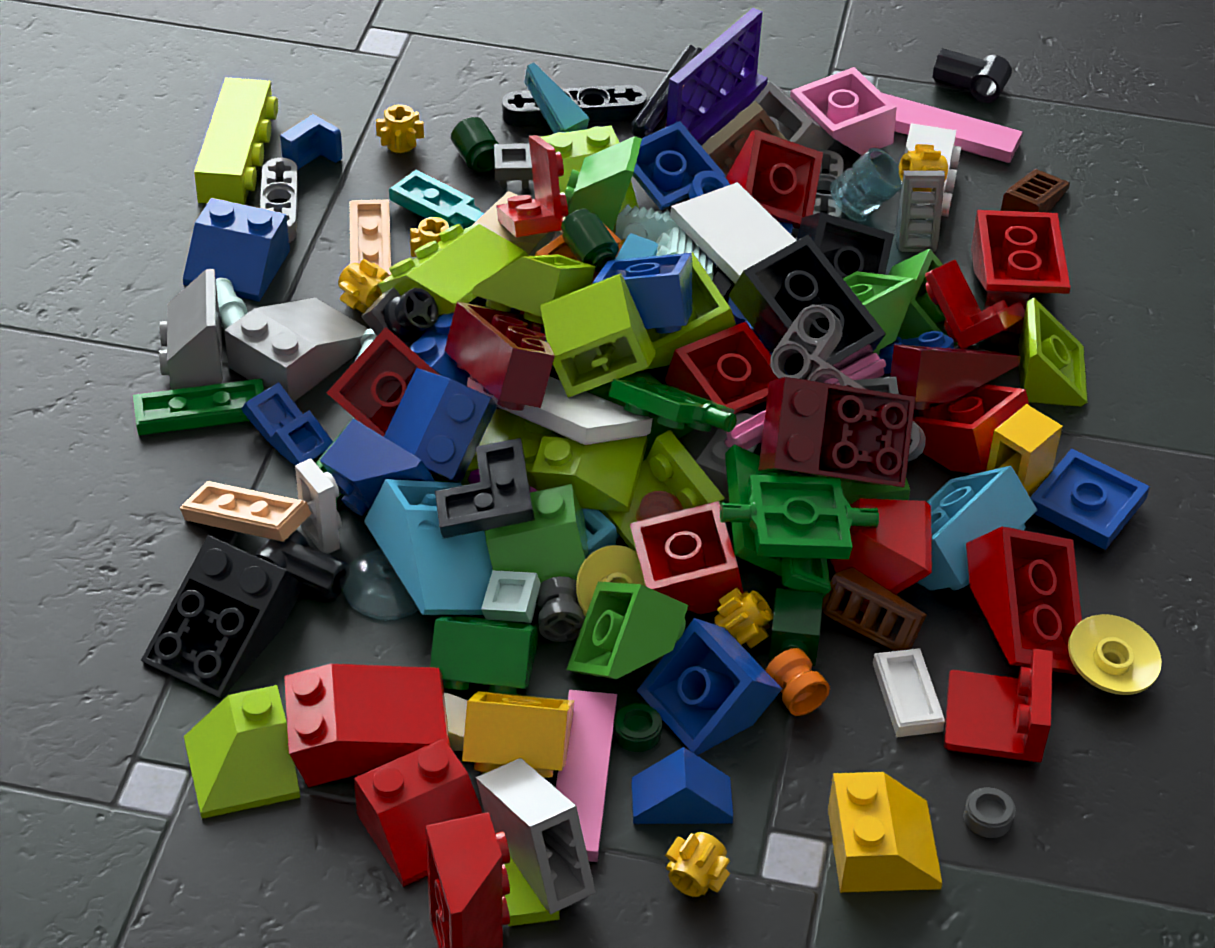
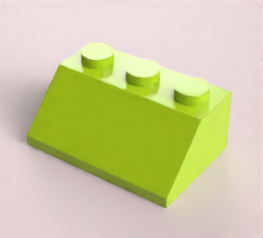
M456 224L439 234L441 241L438 243L435 240L414 251L417 256L415 259L407 258L390 267L389 270L392 275L380 282L378 286L382 294L393 287L401 296L413 288H421L429 292L437 304L439 317L443 314L454 313L457 302H471L477 297L472 295L475 285L519 258L528 256V254L522 248L481 224L465 229L462 228L461 224Z

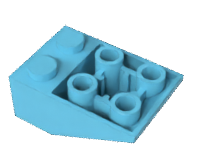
M386 479L364 522L422 615H484L481 608L493 570L485 532L479 531L443 539L439 527L435 491L459 487L462 484Z

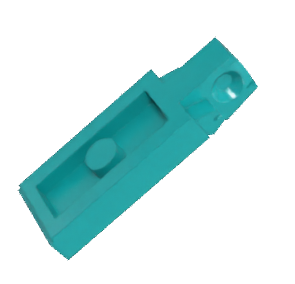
M414 170L389 188V200L424 218H442L447 221L449 227L456 224H461L463 229L471 227L485 214L474 205V198L418 170Z

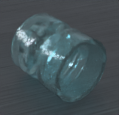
M870 148L855 161L853 168H847L831 183L830 192L835 203L851 219L865 221L880 208L882 202L888 201L901 190L902 181L899 176V165L885 151L878 148Z

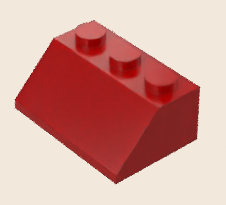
M489 812L426 825L429 918L437 947L502 948L503 926L510 924V914L505 895L510 894V884L504 865L510 863V853L505 833L503 831L495 833Z

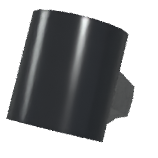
M942 48L937 56L932 78L938 82L967 89L976 100L990 103L1000 96L1011 77L1012 68L1005 58L998 55H990L980 59Z
M295 530L284 542L267 539L254 554L258 558L287 570L304 586V589L326 599L333 598L336 600L344 590L346 580L350 575L349 563L310 547L306 538L298 530Z

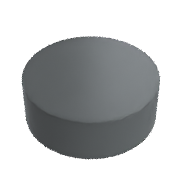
M983 787L970 793L966 800L963 817L967 827L975 834L986 838H997L1005 835L1011 829L1016 808L1011 797L1005 792L996 788Z

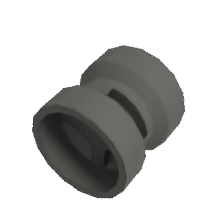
M558 576L543 581L537 596V606L540 610L538 615L540 634L545 639L553 642H567L578 638L585 615L577 599L576 580Z

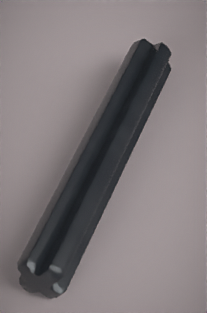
M687 45L632 121L633 129L631 132L635 137L640 136L644 138L652 134L667 112L669 79L702 52L700 47L695 48L692 45Z

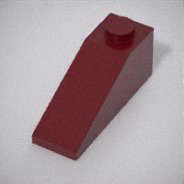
M894 344L890 377H896L899 395L915 397L914 409L930 410L931 403L949 404L1020 365L1021 356L994 351Z

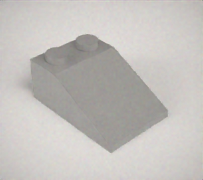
M317 298L254 308L224 330L228 367L248 380L262 379L264 390L279 382L291 399L296 401L359 353L362 347L361 338L368 328Z

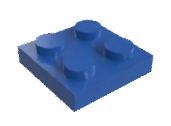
M1071 448L1030 498L1037 508V511L1034 513L1035 515L1106 550L1147 499L1150 486Z

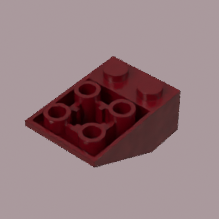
M790 377L769 381L758 471L798 477L840 478L841 481L903 488L906 481L915 397Z

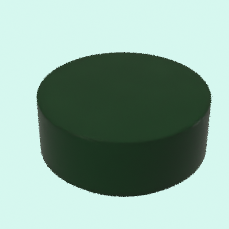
M633 703L622 707L615 714L613 736L622 748L632 752H644L655 747L660 741L662 719L660 714L651 706Z

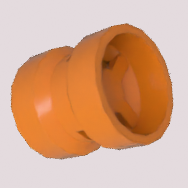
M799 648L789 649L780 653L768 664L765 670L782 688L780 693H782L783 704L795 716L812 712L829 695L830 686L821 673L812 671L811 660Z

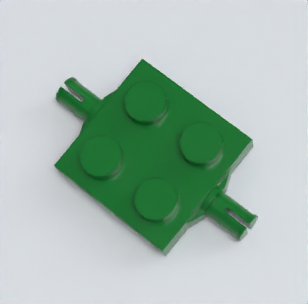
M631 375L613 379L610 382L609 396L625 402L624 410L642 416H650V413L658 415L657 423L670 428L683 429L685 424L688 427L710 432L712 426L726 432H731L737 422L734 409L671 385L646 382L642 377H633Z
M750 475L747 485L748 504L722 502L720 505L721 523H748L754 534L756 555L760 557L849 559L853 547L850 535L851 526L877 528L879 524L878 508H851L843 495L840 478Z

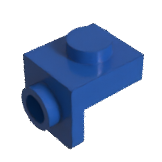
M314 114L280 135L282 158L294 161L297 165V170L319 155L335 163L343 158L341 131Z

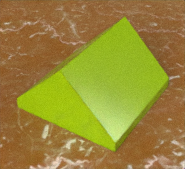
M1035 298L1027 301L1018 344L1019 356H1021L1019 365L1020 389H1026L1028 401L1032 403L1081 407L1088 403L1084 346Z

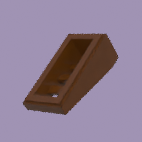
M1034 169L1004 193L1001 211L1049 213L1069 189L1070 182Z
M853 567L839 571L833 576L830 583L831 590L824 596L822 601L823 614L894 651L912 648L927 614ZM864 599H867L870 602L865 613L860 611ZM883 607L887 609V612L880 624L876 620ZM898 616H901L905 619L897 635L892 632Z

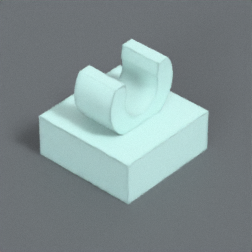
M492 570L481 608L486 620L532 623L541 585L537 573Z

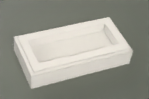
M920 648L875 653L873 667L896 737L943 732L945 719Z

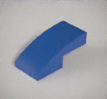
M279 382L247 401L241 408L263 437L293 465L302 463L310 458L315 460L323 455L333 443L309 410L303 414Z

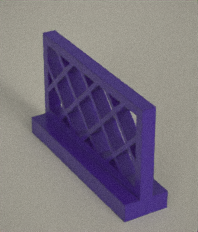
M752 8L669 79L666 127L681 121L702 146L710 137L720 131L756 99L768 83L767 77L757 73L763 11Z

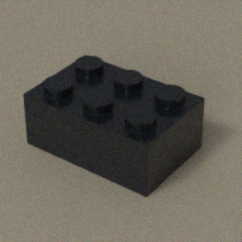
M809 235L743 270L729 294L731 300L772 353L799 313L811 305H821L828 308L842 324V337L826 360L827 363L838 370L873 353L886 335ZM818 318L812 322L810 326V336L812 338L823 337L828 332V318ZM794 354L786 360L784 369L789 375H795L802 370L804 365L803 356L801 354Z

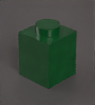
M776 588L769 661H772L777 655L786 650L799 648L811 660L812 666L816 665L823 593Z

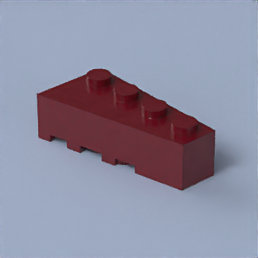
M457 302L444 351L457 362L456 366L470 374L469 378L480 383L484 387V392L497 398L498 405L516 411H523L525 405L541 408L555 355L550 344L545 342V334L540 333V324L524 319V314L505 312L489 307Z

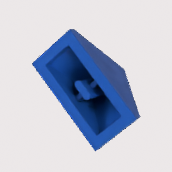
M685 747L632 777L633 824L733 823L730 777Z

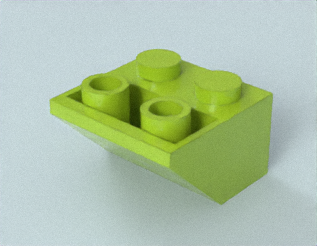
M559 254L524 256L475 285L472 295L487 299V307L505 312H510L511 308L524 311V319L543 324L541 304L591 285L596 266Z
M622 273L540 306L546 340L555 355L553 366L568 398L609 383L613 379H619L648 368L656 354Z

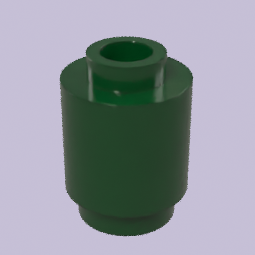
M469 117L461 120L451 133V141L469 168L479 173L493 170L495 168L494 144H499L481 118Z
M579 209L564 219L561 225L562 237L577 261L596 266L595 271L600 272L607 261L616 259L619 246L598 215L591 213L588 209Z

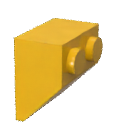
M478 691L467 701L462 761L474 762V770L489 772L521 758L542 777H553L554 770L562 771L566 765L574 700Z
M884 772L833 773L828 815L840 893L941 889L942 878L927 800Z

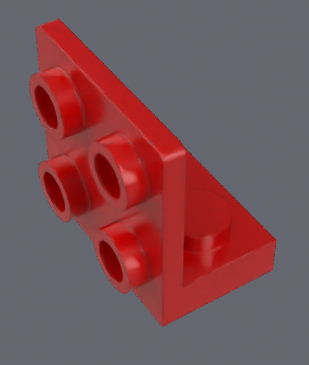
M538 135L529 136L535 199H532L530 195H518L508 198V203L496 205L498 221L515 237L562 230L563 217L568 216L567 199L565 193L560 192L558 177L564 175L561 153L556 152L553 146Z
M955 259L925 273L928 296L934 304H939L946 318L944 321L946 332L949 337H952L953 342H958L960 349H965L1005 330L1024 318L1025 309L1021 301L1007 306L1005 300H1002L981 311Z
M1033 649L1029 668L1020 667L1018 678L951 670L948 678L944 748L952 751L1041 763L1051 727L1053 651Z

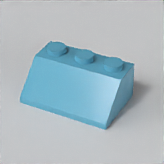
M1011 465L950 479L927 501L931 505L932 573L917 583L930 591L948 587L954 591L970 584L966 550L967 542L1002 526L1019 530L1026 528L1024 523L1037 511V508Z

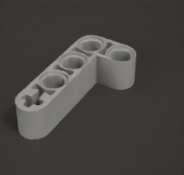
M811 305L804 308L772 353L770 366L773 373L778 378L790 377L822 383L830 378H836L842 386L865 389L826 362L842 337L843 327L840 320L824 306ZM818 318H828V332L823 337L812 338L810 336L812 322ZM794 354H801L804 359L802 370L795 375H786L784 370L786 360ZM912 422L911 439L913 441L909 447L908 461L916 459L922 454L926 446L925 434L915 422Z

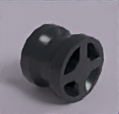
M413 288L402 296L390 300L384 309V320L388 329L399 338H410L418 334L419 331L432 327L438 317V308L434 298L429 292L421 288Z

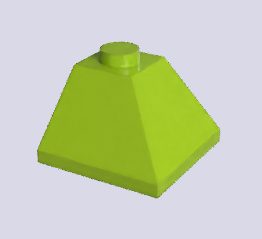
M556 432L542 436L532 468L536 488L538 491L572 484L582 509L629 512L648 444L647 436L589 445L581 444Z
M277 685L228 695L184 735L201 819L300 798L295 764L289 755L287 722Z

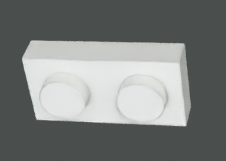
M310 458L295 465L298 499L307 501L311 511V515L301 524V528L320 551L329 554L340 549L338 529L342 527V522L336 509V497L339 496V489L333 476L329 472L323 473Z

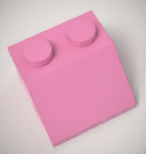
M855 67L791 90L790 97L832 138L860 155H865L894 143L897 107Z

